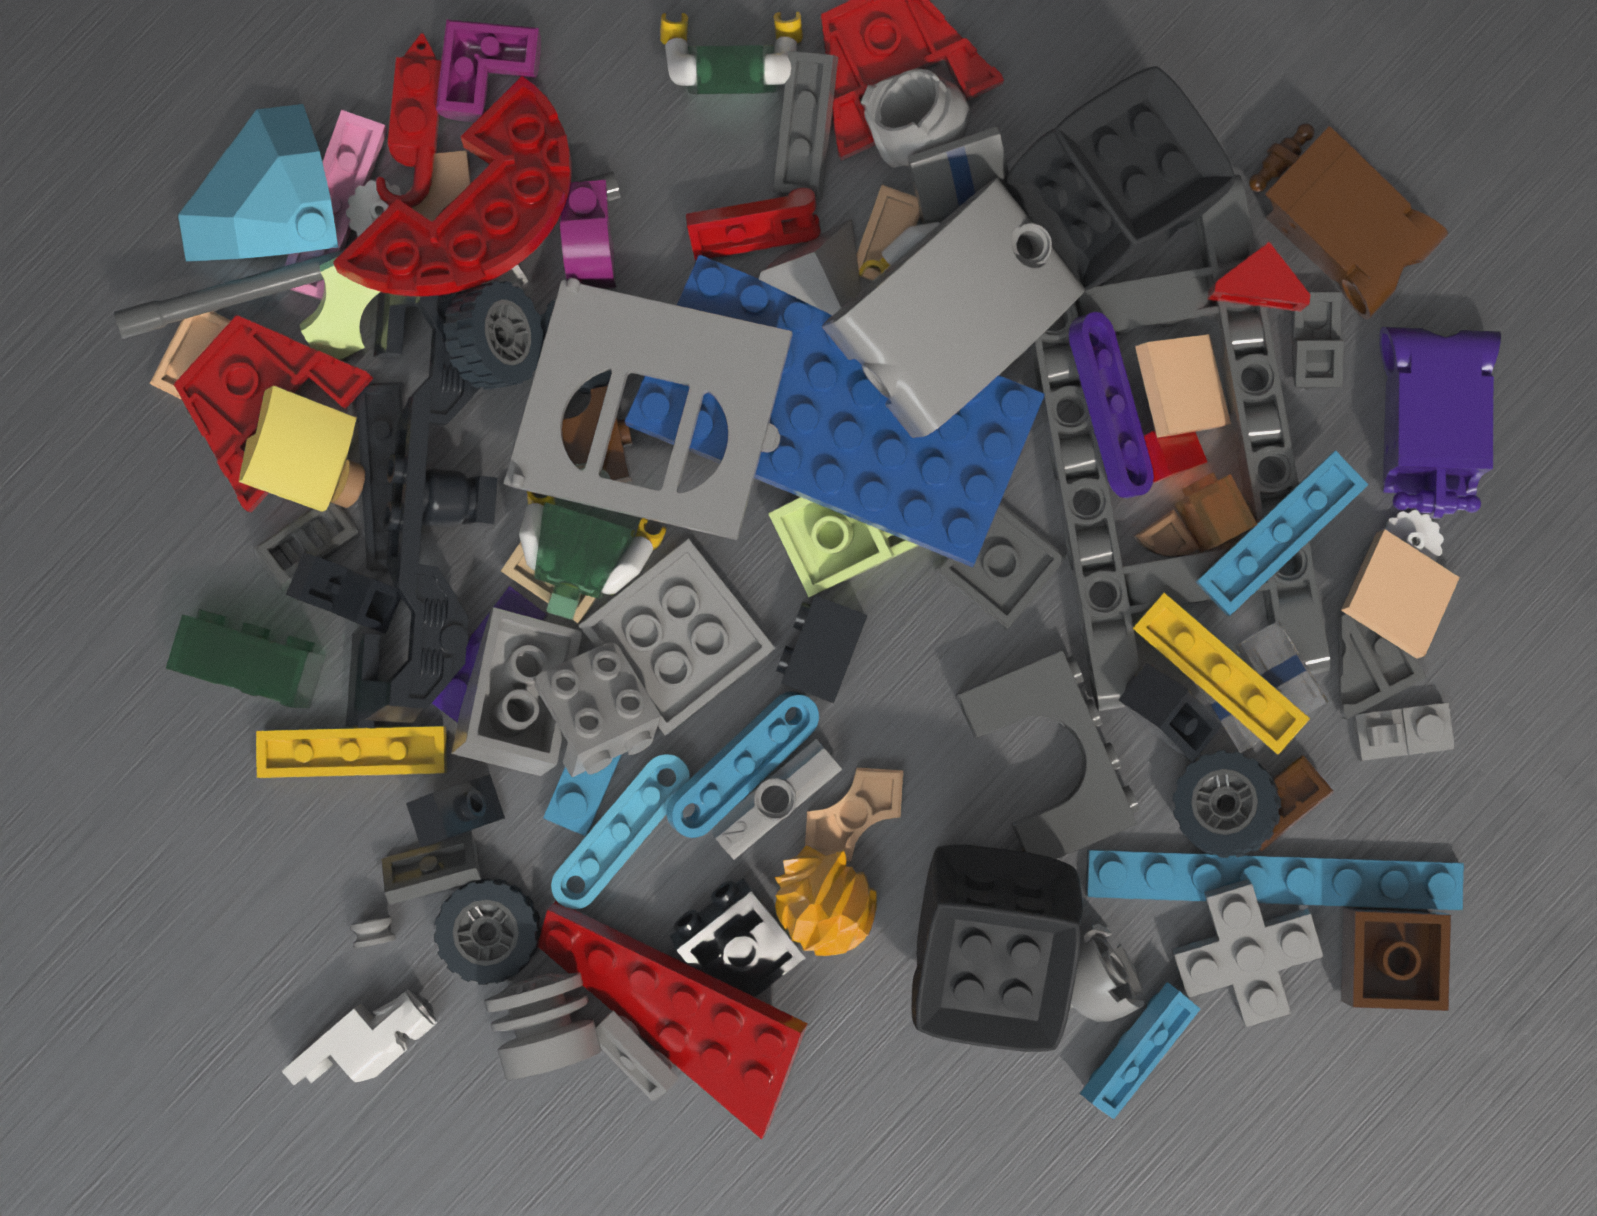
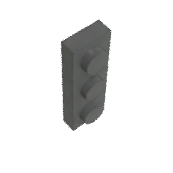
M789 51L788 58L791 63V72L788 80L785 82L773 192L789 194L797 188H809L814 192L815 197H822L838 56Z

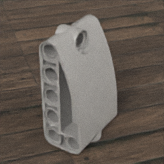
M995 178L971 196L848 301L821 327L848 360L856 359L862 365L865 375L875 388L885 397L889 398L885 405L912 438L924 437L949 420L1017 359L1083 294L1085 288L1052 248V241L1048 231L1042 226L1034 224L999 179ZM1020 235L1026 236L1032 243L1033 252L1029 259L1023 258L1017 250L1016 243Z

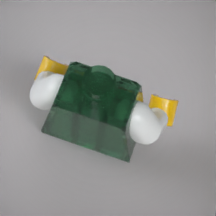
M781 12L775 13L773 16L776 35L775 45L688 46L687 14L681 13L680 22H671L666 19V13H663L661 15L660 41L665 45L671 80L677 85L688 86V93L761 94L776 92V84H785L791 73V63L788 58L789 51H797V43L803 39L800 12H796V17L788 21L782 20Z
M527 491L528 506L524 513L519 537L526 564L535 571L534 578L554 585L546 612L573 620L581 594L600 599L604 593H617L636 577L652 551L658 549L661 545L666 527L663 526L659 534H648L645 531V527L649 519L642 518L635 534V530L555 505V497L536 498L534 492Z

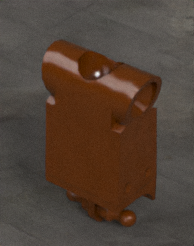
M1309 123L1301 124L1292 137L1284 138L1279 144L1273 143L1267 149L1268 156L1262 161V169L1257 174L1251 176L1249 186L1251 190L1261 192L1272 178L1280 177L1265 193L1273 205V210L1265 218L1328 277L1338 282L1342 293L1351 307L1362 318L1369 320L1395 292L1404 267L1422 263L1448 236V231L1430 216L1412 209L1411 204L1330 126L1301 155V147L1307 141H1310L1315 134L1312 125Z

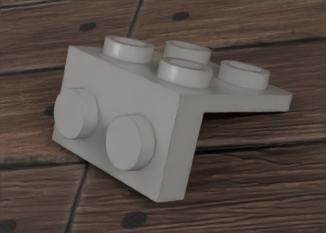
M605 643L545 670L536 676L535 688L568 742L563 764L571 777L585 771L588 774L597 773L606 768L612 762V758L628 752L629 755L637 754L653 742L661 715L616 643Z

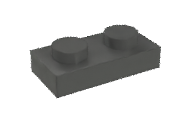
M472 834L381 858L384 893L390 905L481 880L477 846Z

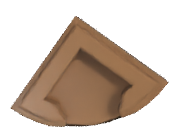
M1174 509L1133 536L1142 547L1161 556H1182L1200 548Z

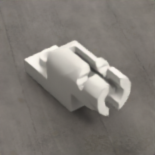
M408 989L398 998L374 1010L373 1013L376 1015L374 1017L363 1004H360L291 1062L282 1072L293 1085L305 1077L313 1083L333 1065L328 1059L331 1055L354 1082L377 1077L408 1049V1042L403 1038V1033L413 1040H418L437 1023L436 1019L425 1004Z

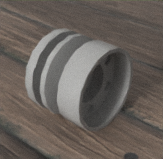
M581 972L569 974L547 973L508 985L500 993L484 1000L487 1012L509 1009L510 1015L499 1018L491 1023L492 1031L515 1030L517 1037L504 1043L497 1049L505 1079L525 1078L556 1070L593 1057L602 1051L594 1020L572 1021L570 1017L571 1012L582 1008L589 1002L587 995L565 998L564 995L565 992L584 984Z

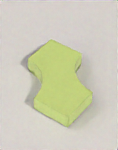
M334 258L319 266L324 279L323 297L315 312L301 322L300 329L311 348L341 360L365 348L359 329L360 319L366 305L380 291L366 288L337 273L333 261L336 259Z

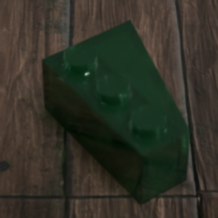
M203 609L198 610L197 617L182 614L166 669L214 684L238 689L242 693L252 696H262L279 701V704L290 708L311 707L326 657L324 654L314 652L315 642L288 635L287 642L283 643L269 638L271 629L243 622L241 630L224 625L226 616Z

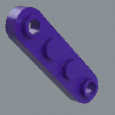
M1099 312L1079 316L1070 325L1069 343L1108 483L1112 490L1121 498L1127 499L1144 495L1152 487L1154 473L1113 325L1104 314Z

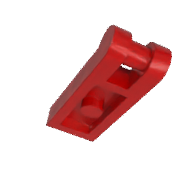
M797 188L785 197L687 213L686 222L695 261H697L699 255L714 258L816 239L821 234V226L818 216L813 213L817 207L814 192L809 188ZM794 218L792 221L782 223V220Z

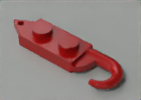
M423 33L418 36L403 57H396L388 147L390 155L397 162L405 166L414 167L415 169L413 187L403 195L391 193L387 189L383 177L380 176L376 179V191L380 199L388 206L398 198L413 208L423 202L432 186L440 114L436 111L442 60H437ZM421 46H424V47H425V48L422 49V50L418 49V48L421 47Z

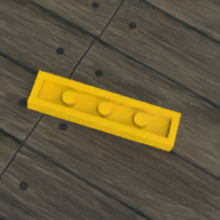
M1166 593L1161 595L1133 627L1137 633L1275 753L1280 754L1311 719Z
M446 726L256 731L257 778L447 773Z

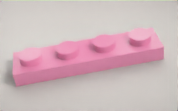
M341 110L322 161L332 203L338 247L289 254L285 266L345 249L351 232L349 227L350 219L346 216V210L350 207L348 198L355 195V189L358 186H365L371 178L388 131L384 124ZM324 280L290 290L322 300Z

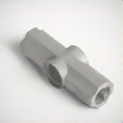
M816 738L741 800L710 832L724 850L735 860L781 820L788 817L793 810L838 774L842 768ZM770 786H780L789 795L788 805L780 812L769 811L762 803V794Z

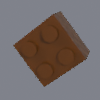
M1343 907L1341 1002L1355 1008L1449 1011L1451 915L1431 910Z

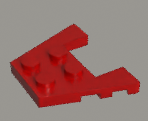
M850 0L821 14L825 54L838 56L832 113L837 153L840 161L876 145L864 115L865 110L860 102L868 85H875L893 75H900L916 68L925 69L942 60L946 61L958 88L965 94L967 101L1003 85L1004 79L1002 74L994 66L991 67L977 53V49L966 37L963 38L929 0Z
M236 315L173 385L201 435L205 437L224 476L231 483L241 506L251 513L269 493L238 481L247 438L256 434L265 390L276 386L295 393L310 377L338 404L346 409L372 381L373 377L358 367L349 365L319 350L317 351Z

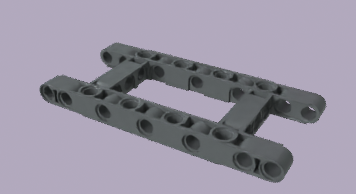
M1240 174L1235 175L1234 185L1229 192L1206 213L1195 220L1204 268L1097 286L1086 290L1061 315L1064 321L1063 329L1059 331L1046 330L1030 345L1038 391L1045 394L1041 409L1091 689L1098 712L1124 708L1125 706L1119 701V698L1125 692L1129 680L1141 671L1131 614L1148 611L1163 593H1166L1180 606L1212 600L1195 581L1229 549L1122 566L1106 471L1069 343V328L1072 321L1079 316L1099 312L1110 320L1114 331H1117L1119 336L1127 334L1132 329L1162 324L1163 328L1172 327L1176 322L1203 316H1208V320L1213 319V324H1218L1224 354V357L1220 360L1229 413L1235 414L1241 447L1237 450V457L1246 505H1251L1254 525L1299 484L1267 307L1207 299L1208 290L1215 282L1256 252L1245 188ZM1020 235L1016 243L1017 250L1023 258L1029 259L1033 252L1032 243L1026 236ZM1243 370H1253L1260 375L1262 380L1260 391H1250L1244 387L1241 381ZM1062 401L1075 403L1080 411L1079 420L1075 423L1063 422L1057 415V404ZM1261 460H1268L1276 465L1278 479L1274 484L1264 482L1260 478L1258 466ZM1087 492L1094 497L1096 509L1092 515H1082L1075 510L1073 506L1075 493ZM1310 542L1293 556L1295 569L1290 576L1282 575L1277 571L1255 592H1263L1274 659H1279L1280 663L1297 654L1306 669L1305 672L1294 678L1330 671V655ZM1094 583H1104L1111 589L1112 601L1107 608H1099L1091 602L1089 591Z

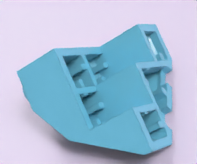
M303 104L256 109L229 148L225 150L213 166L203 183L178 214L186 262L244 259L338 247L332 203L321 154Z

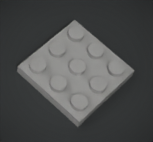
M689 539L578 625L596 648L608 642L616 643L620 647L659 711L661 718L658 727L665 736L776 649Z

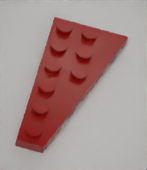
M555 901L547 910L537 947L566 972H581L583 986L619 1017L623 1016L630 1020L645 1040L762 1140L771 1125L808 1023Z

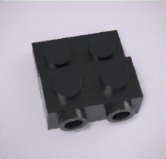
M744 878L736 884L733 881L721 884L711 896L713 902L700 913H697L696 910L684 913L675 922V932L670 935L676 950L689 966L755 998L806 958L801 949L794 941H791V937Z

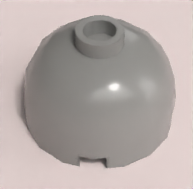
M1100 924L1092 925L1080 932V954L1070 1009L1074 1007L1081 1015L1097 1022H1110L1143 1007L1144 1001L1137 1000L1136 996L1144 991L1137 971L1128 954L1121 945L1117 946L1115 951L1112 949L1110 944L1104 939L1112 933Z

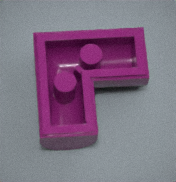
M446 19L436 105L438 114L456 121L475 122L485 111L489 73L537 77L541 56L539 28Z

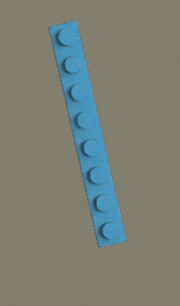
M1087 849L1086 896L1095 898L1206 901L1204 892L1250 879L1258 903L1463 910L1464 863L1263 855L1221 858L1215 854L1210 855L1206 853Z

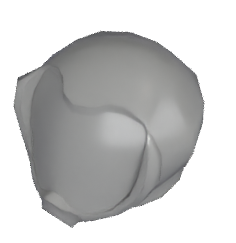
M917 68L900 75H893L875 85H868L861 104L865 107L864 115L881 158L892 168L899 166L909 167L908 156L964 138L971 112L965 94L955 84L943 76L934 74L930 70Z

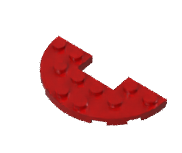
M521 76L460 136L463 147L488 163L489 166L433 221H430L397 198L333 261L337 273L352 282L383 293L401 296H435L476 287L508 272L525 260L539 247L557 223L566 204L572 177L567 135L558 119L557 111L548 98L534 84Z

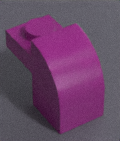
M606 180L571 182L560 221L566 279L568 281L569 278H576L580 284L596 288L616 287L614 248L610 232Z

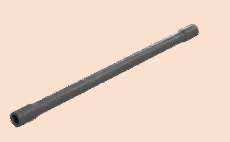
M613 171L576 181L606 180L608 202L621 198ZM345 249L163 301L154 300L115 311L114 315L122 338L125 339L163 328L169 323L324 280L319 266L338 257Z

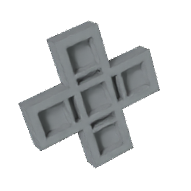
M1250 879L1204 892L1217 936L1172 949L1187 998L1232 985L1245 1027L1291 1014L1278 971L1324 957L1309 910L1306 908L1263 921Z

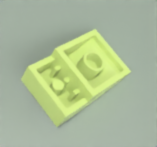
M802 497L768 513L808 597L823 592L919 546Z

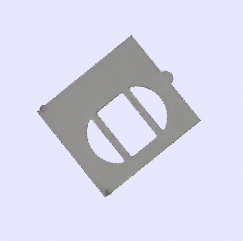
M569 278L568 281L562 280L504 484L521 490L738 540L761 452L768 453L774 451L780 443L779 431L769 421L790 347L792 331L580 284L576 278ZM611 370V378L587 464L584 470H579L570 460L564 446L562 437L564 413L572 396L586 381L600 373ZM630 373L690 387L663 487L659 491L600 477L627 376ZM706 393H710L721 405L727 419L728 443L726 452L716 471L704 483L680 494L678 489L703 397Z

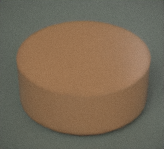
M346 459L330 503L348 508L356 502L365 481V470L362 464Z

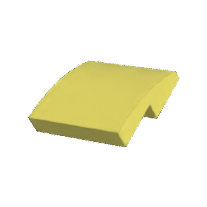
M276 386L268 388L264 392L256 434L247 438L238 482L321 512L327 510L347 458L356 417Z

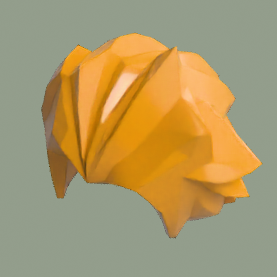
M806 845L797 856L783 860L785 873L774 877L780 886V890L775 895V909L782 926L785 929L788 928L791 941L799 942L804 951L814 950L816 956H831L846 953L865 940L874 922L877 910V892L874 888L869 887L868 879L864 872H855L852 867L846 866L844 850L825 856Z

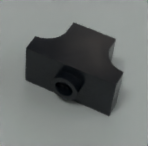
M490 774L427 794L406 803L421 848L505 819Z

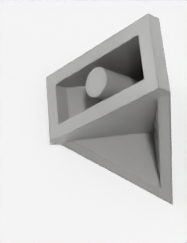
M852 219L820 234L814 240L804 242L779 255L761 271L759 280L833 315L861 291Z

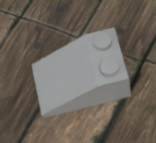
M493 607L488 617L460 709L451 754L542 776L556 766L563 733L535 688V680L539 673L578 656L582 631Z

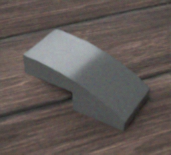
M1308 291L1311 294L1310 304L1301 312L1292 311L1294 386L1342 387L1344 340L1340 339L1342 292Z

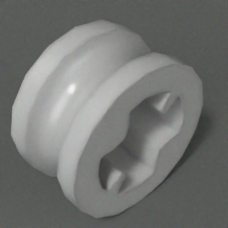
M392 916L351 924L350 930L357 934V939L353 942L354 948L396 940L395 934L389 931V924L393 922Z

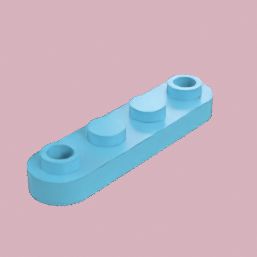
M663 754L650 760L559 867L551 883L553 896L559 904L570 909H581L589 905L666 815L667 805L671 797L690 780L689 768L681 758L672 754ZM669 768L675 772L676 781L672 786H663L659 782L658 776L661 770ZM572 876H579L584 880L585 888L581 893H574L569 889L568 881Z

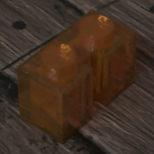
M1213 472L1183 488L1182 492L1185 498L1174 504L1189 533L1200 547L1198 549L1200 553L1214 548L1257 525L1231 474L1218 480Z

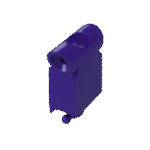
M1382 327L1379 335L1380 352L1383 366L1388 376L1385 390L1383 493H1396L1392 500L1395 508L1399 510L1415 508L1419 513H1429L1430 518L1441 519L1443 514H1454L1457 510H1466L1470 513L1477 512L1481 507V500L1476 496L1479 480L1482 475L1493 470L1494 376L1491 373L1500 349L1501 331L1460 330L1457 334L1444 337L1423 328Z

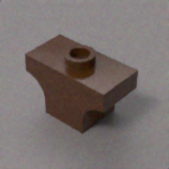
M608 386L590 389L591 399L586 410L576 417L563 420L562 436L565 449L570 460L578 469L586 467ZM617 415L602 470L609 474L611 480L626 483L632 481L625 447L633 445L630 428L625 423L626 418L618 419Z

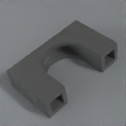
M1063 650L956 695L974 738H979L1016 721L1032 716L1047 717L1059 722L1075 738L1081 754V771L1073 790L1059 803L1011 823L1023 852L1054 859L1063 857L1137 825L1134 813L1140 811L1130 786L1127 785L1122 788L1115 773V770L1121 768V764L1112 744L1108 742L1103 745L1096 727L1102 725L1099 712L1092 699L1084 701L1077 685L1084 682L1081 670L1073 656L1066 658Z

